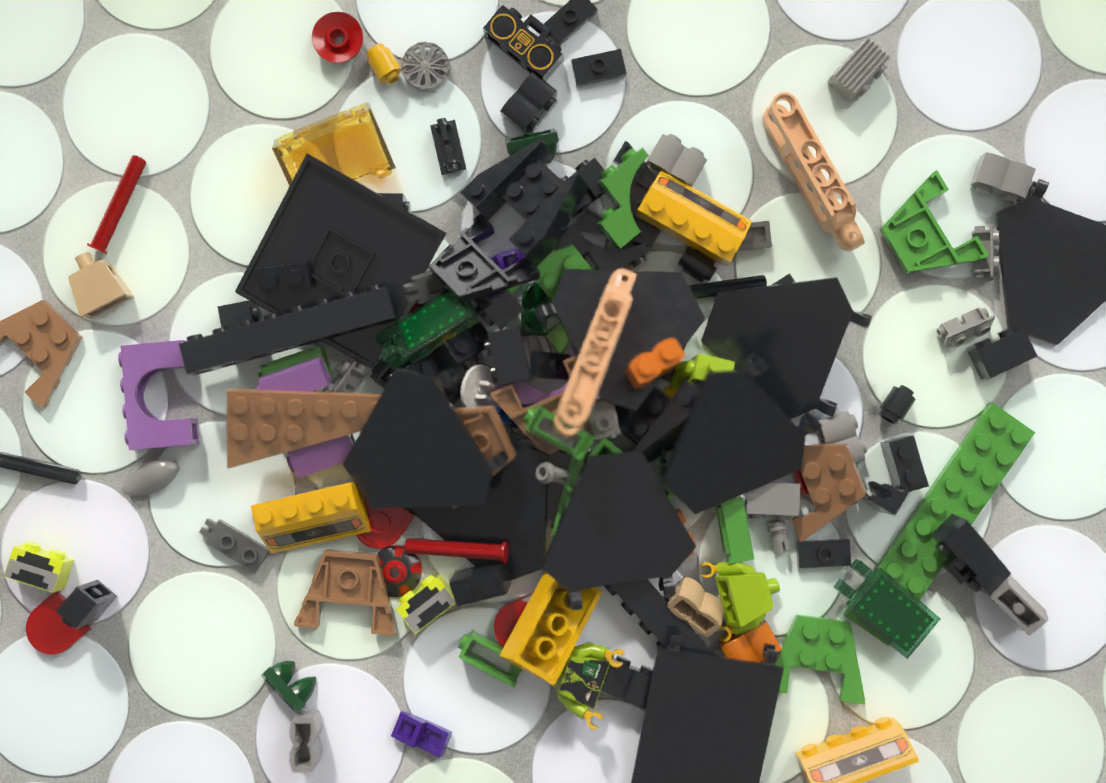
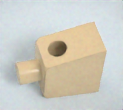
M85 252L75 257L80 270L69 275L68 280L78 313L81 317L92 319L134 297L131 290L110 263L103 260L94 262L90 252Z

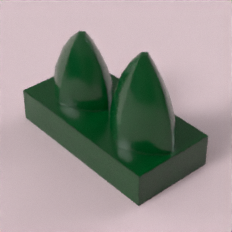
M553 128L505 139L508 154L511 156L541 139L552 154V157L547 161V163H551L556 155L557 142H559L557 131Z
M535 281L531 284L522 285L521 305L525 310L521 313L520 333L526 336H547V320L539 323L534 313L536 308L548 304V296Z
M283 661L269 667L261 674V677L297 714L306 706L305 703L309 700L315 689L317 678L315 676L302 678L288 686L287 684L291 681L294 674L295 662Z

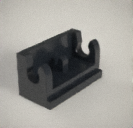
M869 481L868 484L876 489L875 494L871 496L866 494L860 500L879 512L896 516L909 492L897 489L890 484H879Z

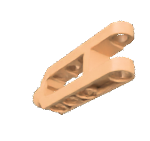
M789 92L778 93L762 115V122L819 226L828 235L832 234L837 245L842 250L850 252L864 245L865 240L855 221L857 211L851 195L796 97ZM781 100L787 101L791 107L790 112L783 105L777 104V102ZM769 114L773 118L775 124L770 121ZM808 146H810V147H812V148L815 149V151H816V157H815V158H814V156L812 155V153H811V151H810V149H809ZM794 159L797 161L800 169L795 166ZM821 169L827 171V173L829 174L828 182L824 174L822 173ZM807 181H808V183H809V185H810V187L812 188L813 191H810V190L807 188V185H806V184H807ZM834 193H838L841 196V205ZM819 204L822 206L825 214L820 211Z
M618 269L609 279L554 419V429L563 437L576 435L589 413L632 300L629 293L636 274L633 272ZM560 421L567 427H572V429L563 428Z

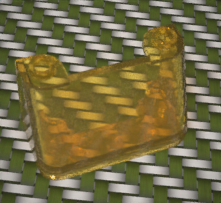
M370 102L362 103L284 134L275 139L272 150L289 186L307 153L354 180L368 174L383 178L392 174V169L396 168Z

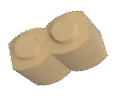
M684 576L675 584V595L670 596L668 607L678 618L688 621L696 632L710 637L721 627L724 614L721 600L705 592L703 587L694 579Z

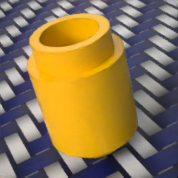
M382 43L370 48L366 53L368 57L367 62L381 84L386 83L390 85L399 80V74L402 72V69L391 50Z

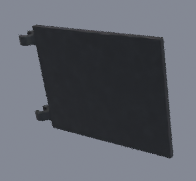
M670 628L668 646L666 648L657 646L631 783H759L784 671L783 666L774 665L778 658V650H775L776 645L764 644L762 662L680 650L683 640L681 630Z

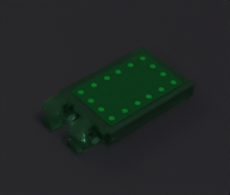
M446 289L396 321L392 329L384 328L375 335V338L379 345L383 344L384 351L381 352L383 361L385 363L388 362L390 368L394 370L405 364L408 360L411 363L415 362L477 323L478 319L470 300L460 303Z
M856 559L850 567L865 579L855 591L845 581L839 579L833 587L848 599L844 606L903 657L908 659L941 618L882 568L877 566L872 570L865 563Z

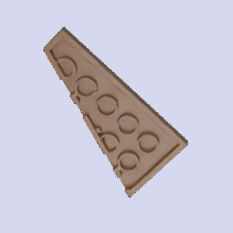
M228 389L226 391L227 469L360 432L381 394Z

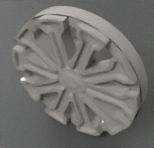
M424 41L417 42L407 49L402 58L401 68L403 76L410 86L421 91H431L439 88L446 81L450 72V63L447 54L436 43ZM426 47L431 48L427 56L425 52ZM420 49L421 57L415 52V50ZM438 51L440 55L433 58L435 52ZM409 56H412L416 61L408 60ZM442 60L445 61L444 65L437 64ZM406 67H415L410 71H406ZM436 70L443 71L444 75L440 76ZM418 74L416 79L412 81L411 77ZM432 76L436 79V83L434 84L431 83L430 77ZM423 78L426 81L424 86L420 85Z

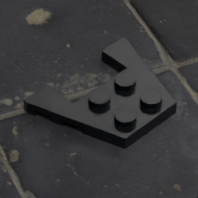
M626 140L613 160V163L616 165L622 163L623 160L620 157L633 148ZM643 161L634 175L635 178L630 188L631 213L641 232L629 242L635 244L645 242L648 247H652L661 230L636 216L639 206L657 178L647 166V163ZM584 207L574 224L575 228L579 231L606 237L597 225L602 220L600 215Z
M481 214L473 219L474 224L469 229L465 228L460 233V238L453 245L449 244L429 265L431 273L460 303L541 278L540 271L526 257L507 269L501 270L476 245L495 234L493 225Z

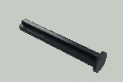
M765 275L694 284L689 285L695 299L717 296V293L720 291L767 286Z
M0 451L1 468L74 485L78 484L81 479L79 469Z

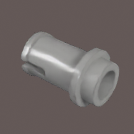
M545 462L537 467L536 476L544 484L553 482L565 485L568 481L561 479V477L569 479V471L566 468L555 467L552 463Z
M776 519L769 521V526L767 527V530L771 532L773 553L775 554L784 553V550L785 552L790 551L786 532L788 524H785L784 520Z

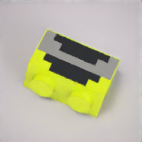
M27 541L25 544L13 546L3 577L53 593L65 589L74 559L66 557V553L60 550L51 549L47 551L41 549L42 545L35 542Z
M432 574L419 583L422 587L415 593L410 590L399 599L401 604L396 610L414 634L455 604L451 587L441 574L435 578Z

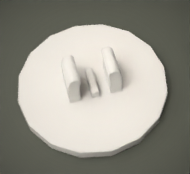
M478 364L471 367L466 373L461 386V402L463 407L493 406L495 400L491 397L490 393L497 389L496 382L492 380L489 366Z

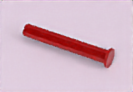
M137 155L131 156L91 243H87V246L102 253H108L105 250L146 165V160Z
M407 538L404 549L408 554L501 560L502 563L507 562L509 553L507 542L501 545Z

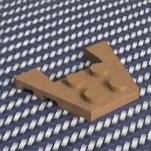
M41 300L0 321V345L9 338L43 372L25 393L41 409H45L51 401L49 398L53 390L57 389L61 381L59 378L64 368L69 365L83 336L48 301Z
M577 355L563 361L570 378L578 360ZM512 384L490 393L497 404L539 450L548 454L561 450L524 428L526 423L523 422V419L529 408L535 409L537 405L556 415L565 391L524 409ZM588 413L580 429L590 435H594ZM544 416L537 426L538 429L568 446L578 442L580 439L578 435L572 437L559 435L554 429V422Z
M495 406L454 408L487 460L502 450L508 455L509 459L505 464L493 470L492 476L495 475L516 456V452Z
M848 444L804 445L800 471L816 511L794 517L791 520L800 542L810 537L867 494Z
M324 550L312 578L311 586L294 621V626L318 628L320 626L321 601L373 606L371 634L395 636L397 629L379 555L354 551Z

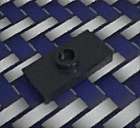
M569 0L544 25L552 30L550 36L561 46L598 12V9L590 0Z
M621 49L571 59L576 87L624 77L627 74Z
M531 351L530 378L570 380L563 363L564 360L570 358V354Z
M850 539L796 541L798 568L851 566Z

